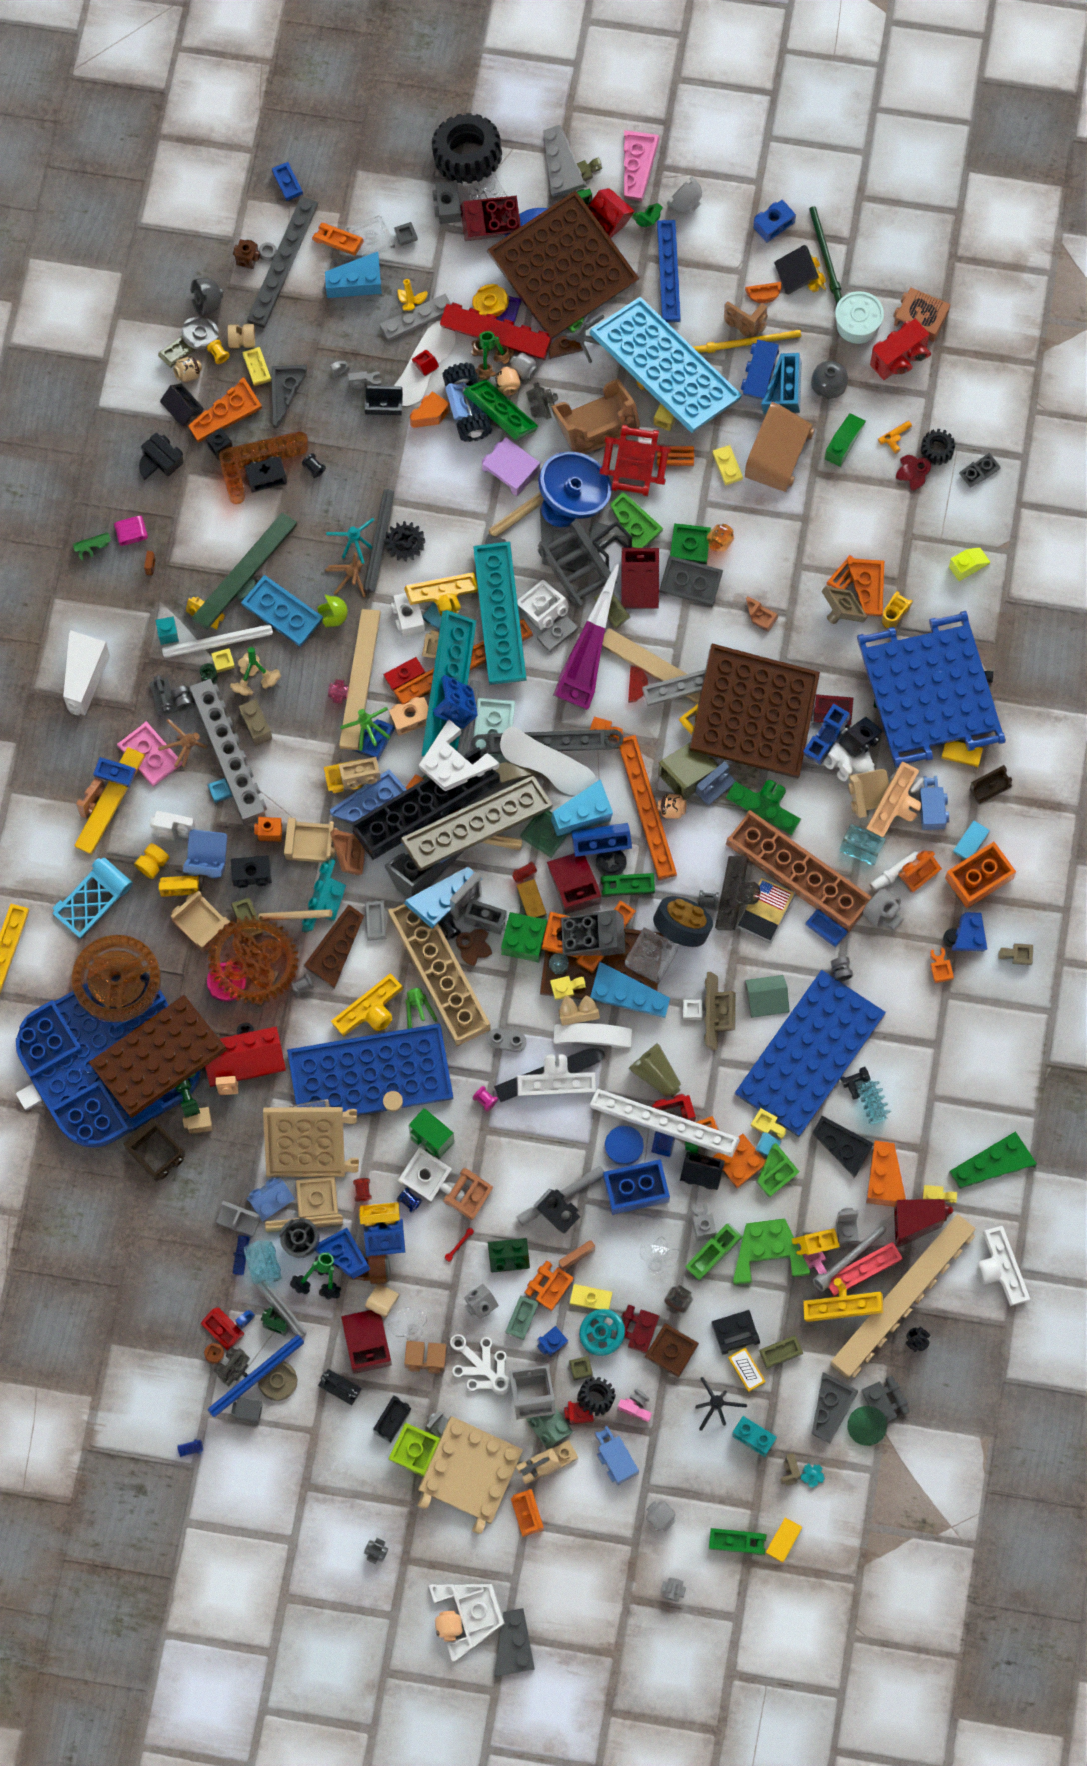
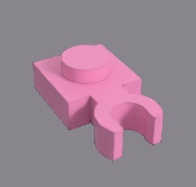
M620 1399L617 1410L635 1418L638 1417L643 1421H650L651 1412L639 1408V1406H636L637 1403L631 1399Z

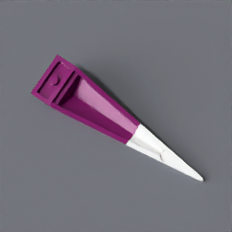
M619 564L614 566L558 677L559 681L553 696L585 710H589L595 693L603 638Z

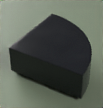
M144 454L139 463V470L142 478L146 480L158 469V466Z

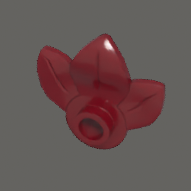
M906 455L900 458L903 466L898 469L896 479L909 481L912 491L919 489L925 483L926 475L931 470L929 460L926 458H916L914 455ZM920 464L925 465L923 469H919L918 466Z

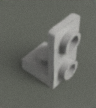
M844 1208L841 1212H838L836 1225L839 1244L859 1242L857 1228L858 1210Z

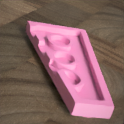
M624 130V197L628 200L643 202L660 138L659 135Z

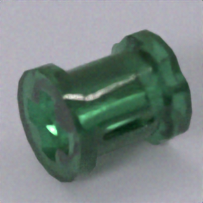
M210 663L203 664L199 670L201 681L211 679L213 684L216 683L218 675L215 666Z

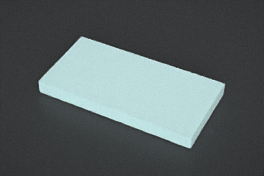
M478 698V716L475 718L474 736L478 734L504 733L507 728L512 727L515 701ZM480 739L475 745L477 748L480 747L482 749L486 747V742ZM502 753L489 754L499 764L508 762Z

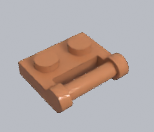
M463 1168L460 1172L461 1176L449 1195L445 1196L443 1202L470 1220H473L493 1189V1186L470 1170ZM468 1179L472 1183L461 1201L458 1202L455 1198Z

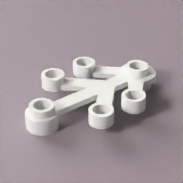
M456 1334L451 1338V1348L454 1351H461L476 1366L462 1367L461 1365H456L452 1370L454 1377L485 1375L491 1380L477 1381L476 1379H470L467 1382V1389L469 1391L475 1392L477 1389H492L496 1394L503 1395L510 1390L511 1382L505 1376V1361L507 1357L504 1351H497L495 1353L497 1375L491 1370L490 1348L492 1347V1340L489 1337H484L480 1341L483 1361L466 1346L464 1336ZM485 1340L490 1342V1345L487 1347L483 1345ZM456 1341L462 1342L460 1347H456L454 1344ZM503 1354L504 1359L498 1360L497 1355ZM457 1368L462 1370L460 1375L455 1374ZM471 1382L476 1383V1387L473 1389L469 1387ZM498 1382H503L505 1386L498 1388L497 1384Z

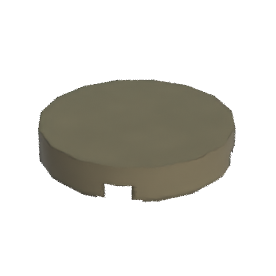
M282 1361L258 1381L260 1391L270 1400L281 1401L287 1399L297 1388L298 1379L296 1371L290 1364Z

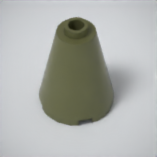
M658 1043L652 1046L629 1067L631 1072L666 1097L669 1095L673 1097L681 1090L679 1088L681 1083Z

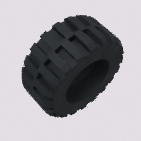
M466 113V115L457 114L454 118L451 116L446 119L447 122L443 121L439 125V129L435 130L434 137L432 138L435 166L440 171V174L444 177L447 176V179L451 181L456 180L457 183L461 184L463 182H467V184H471L473 181L480 182L484 177L488 178L492 175L491 172L496 171L502 160L500 134L495 124L491 123V120L486 117L483 119L481 115H472V113ZM463 143L481 145L477 151L470 154L453 152L454 148Z

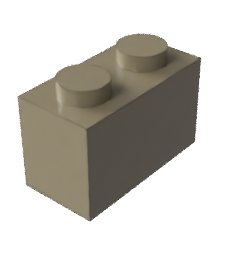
M254 699L238 706L240 715L254 745L257 746L271 740V730L257 700Z

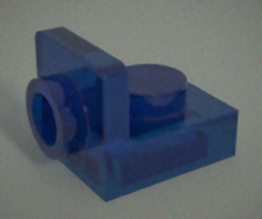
M655 1131L651 1152L671 1157L675 1137Z

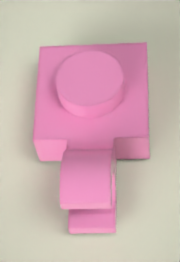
M823 1252L810 1255L802 1254L809 1270L815 1267L818 1274L827 1273L822 1262L826 1261Z

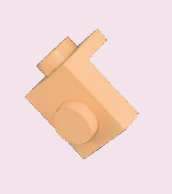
M235 1076L216 1078V1087L219 1095L238 1094V1081H236Z

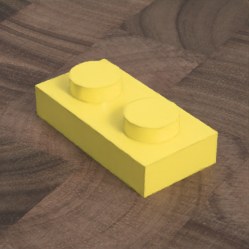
M728 445L713 450L712 454L725 486L743 480L731 446Z

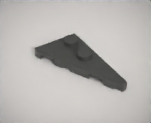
M307 365L271 366L273 428L279 427L307 372Z

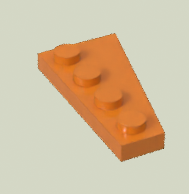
M243 377L234 388L231 387L226 395L214 402L209 410H205L188 427L197 443H199L218 429H225L261 410L262 405Z

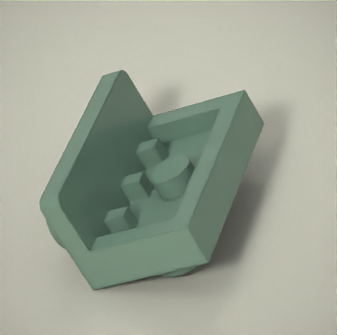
M557 1408L556 1414L526 1418L529 1426L535 1431L547 1449L552 1448L556 1443L573 1433V1430Z

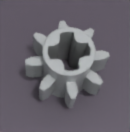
M669 1578L668 1582L663 1581L661 1592L665 1593L664 1598L675 1602L679 1601V1597L684 1598L686 1587H683V1581L675 1578Z

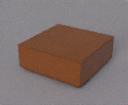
M147 551L144 565L146 575L150 576L154 574L156 561L153 551Z

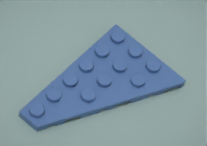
M388 769L380 775V781L365 785L330 809V814L352 824L407 789L392 771Z

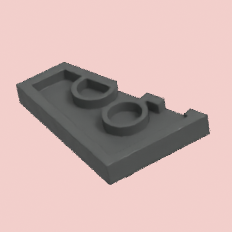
M823 1372L812 1435L830 1444L857 1396L858 1390Z
M524 1608L503 1612L505 1624L501 1627L495 1677L535 1670Z

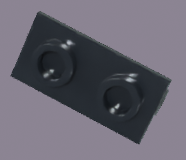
M327 1369L326 1373L322 1374L321 1381L318 1384L320 1388L351 1406L362 1390L361 1387L330 1369Z

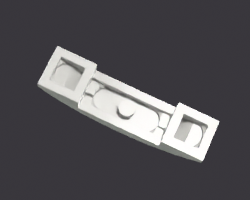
M574 1023L564 1026L556 1024L554 1025L553 1044L611 1045V1048L631 1049L632 1029L590 1023Z

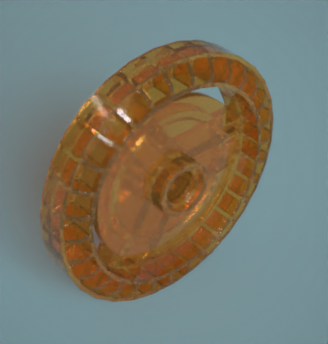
M109 935L96 939L81 951L72 971L73 991L79 1004L90 1015L108 1022L128 1021L144 1013L156 999L161 984V972L154 953L140 940L126 935ZM112 948H125L136 952L140 956L136 958L128 952L119 950L109 951L100 956H97V954ZM94 959L95 961L90 965L89 962ZM145 960L147 965L143 966L141 962ZM86 969L89 970L87 976L89 990L93 997L104 1004L105 1007L97 1005L86 995L83 987V977ZM150 970L149 984L145 993L132 1005L122 1008V1006L132 1003L140 996L145 986V982H142L140 979L141 975ZM113 976H121L119 981H112Z

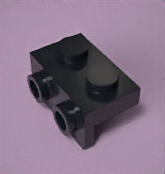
M366 386L365 414L402 416L403 387Z

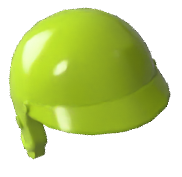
M325 594L328 602L317 607V611L323 616V624L326 628L342 625L348 615L346 603L340 597Z

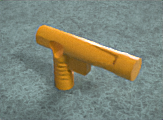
M908 420L878 438V442L880 445L887 442L895 454L901 450L896 443L901 440L899 434L911 428L912 423Z

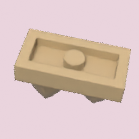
M565 996L558 1010L562 1026L600 1019L597 1004L588 996L582 999L580 1006H576L570 997Z

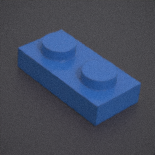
M289 162L272 168V173L286 201L303 195V191Z
M99 757L93 775L94 777L130 787L136 768Z

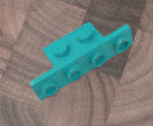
M333 859L321 864L319 869L320 876L313 888L315 890L313 897L308 902V911L331 909L332 917H324L330 921L336 919L346 888L345 884L330 878L335 865V860ZM317 918L303 919L302 931H312Z

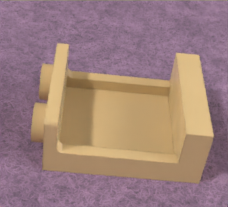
M288 817L284 849L285 860L323 863L330 860L331 857H335L336 850L330 834L332 830H338V828H335L334 822L330 821V824L296 822V818Z
M200 891L191 893L186 898V902L182 906H177L171 915L172 922L203 953L232 928L230 921L226 917L223 918L204 899Z

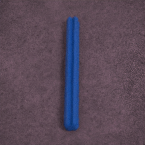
M299 1335L292 1338L208 1408L210 1415L216 1417L302 1346L304 1344L303 1339Z

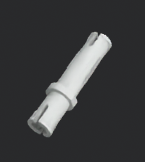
M913 851L889 870H884L882 875L869 883L870 888L877 893L886 885L894 883V880L899 877L898 873L902 871V867L908 862L912 863L917 859L918 853Z

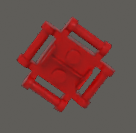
M622 424L620 439L605 437L604 442L606 446L599 474L614 476L612 491L622 490L643 494L642 496L648 497L650 482L665 485L666 479L664 477L668 453L671 452V447L657 445L659 430L647 431L629 428L628 425ZM626 435L650 438L652 442L626 439ZM613 444L619 445L615 470L609 469ZM659 451L661 456L658 474L655 477L652 476L655 452ZM619 477L645 481L643 487L620 483Z

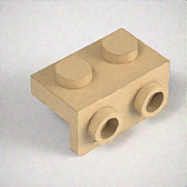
M376 757L339 765L344 788H355L366 783L374 784L381 780Z

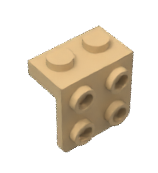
M885 769L849 776L848 790L853 800L851 802L852 812L856 813L859 818L867 817L866 810L877 808L889 786Z

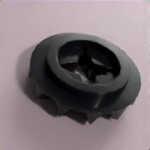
M621 850L599 853L597 855L596 866L599 872L605 876L619 875L626 868V856ZM614 856V863L616 865H612L609 869L608 862L606 861H610Z

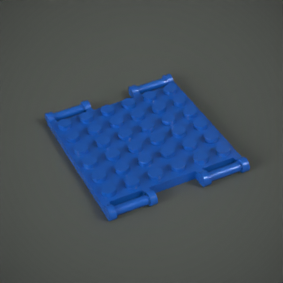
M967 611L939 619L931 618L929 619L932 633L897 640L894 627L869 635H857L858 645L895 768H898L902 761L908 764L925 759L926 761L933 760L930 747L964 739L967 750L972 751L977 747L1006 742L970 627ZM960 621L962 623V626L941 631L938 629V626ZM885 638L890 639L888 643L871 647L866 646L867 642ZM992 732L996 734L995 736L974 741L971 738ZM923 749L922 753L904 757L899 756L901 753Z

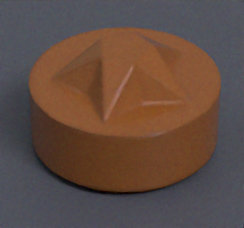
M212 1343L205 1348L204 1355L209 1363L218 1364L224 1359L225 1352L220 1344Z

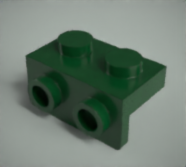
M527 1238L488 1242L490 1270L492 1273L530 1268Z

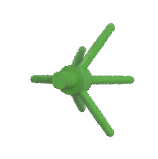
M384 707L371 715L366 713L364 709H360L358 711V720L342 725L340 729L360 724L359 751L363 750L365 729H367L373 745L377 746L370 727L376 729L387 739L391 737L373 723L372 718L387 711L388 708Z

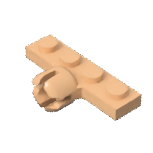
M903 761L901 762L865 829L883 838L895 816H900L907 821H913L917 817L916 813L908 809L920 811L922 804L920 801L909 796L908 791L919 772L918 769Z

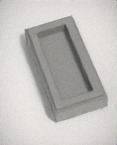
M384 901L365 902L367 940L387 939Z

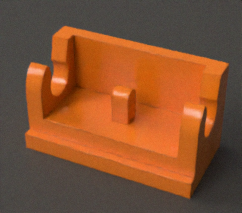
M532 1489L513 1495L511 1501L522 1537L544 1531Z

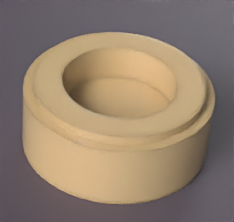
M390 1091L385 1094L383 1104L388 1111L395 1112L402 1107L403 1099L398 1092Z

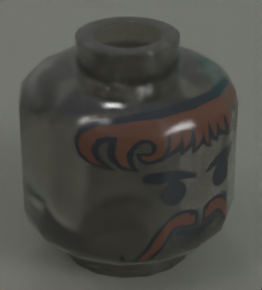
M681 1285L677 1287L672 1286L664 1298V1303L668 1306L666 1310L675 1315L678 1312L685 1314L693 1302L692 1292Z

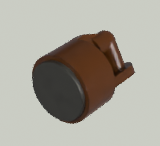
M387 1254L369 1256L365 1260L371 1270L354 1279L349 1276L351 1280L370 1281V1284L388 1283L391 1278L389 1256Z

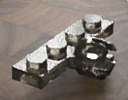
M728 856L715 924L717 930L735 931L740 906L754 905L760 900V897L753 896L761 895L760 886L755 882H745L749 860L746 856Z

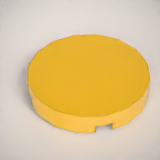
M497 284L482 286L477 290L476 295L474 294L472 305L474 309L480 311L479 314L484 316L488 313L498 317L507 309L509 304V297L505 289Z

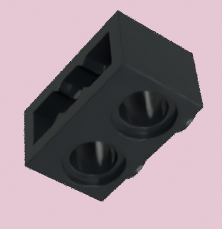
M549 1188L533 1206L561 1233L565 1234L581 1217L577 1214L579 1210L571 1202L567 1204L563 1200L565 1196L558 1189L554 1191ZM553 1197L556 1201L555 1206L548 1208L547 1200ZM564 1211H568L569 1219L563 1222L561 1214Z

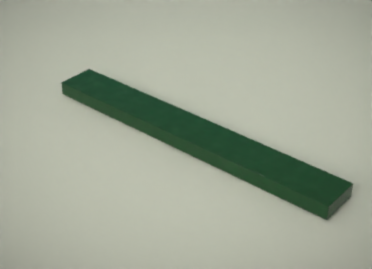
M282 512L192 616V620L208 630L297 526V522Z

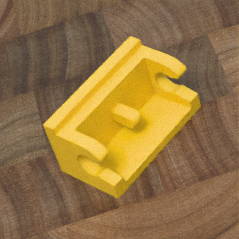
M835 1228L792 1238L793 1244L801 1245V1250L796 1252L798 1255H810L840 1247Z

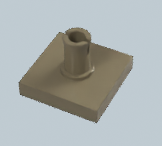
M825 586L821 591L832 608L831 613L827 615V620L830 623L836 624L839 619L864 623L868 618L852 591Z

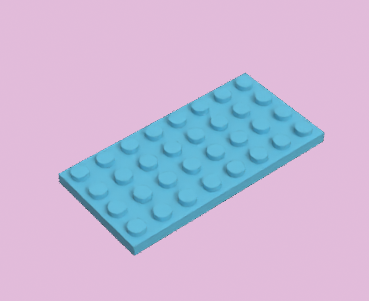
M641 297L590 330L589 334L691 433L732 406L742 397L740 392Z

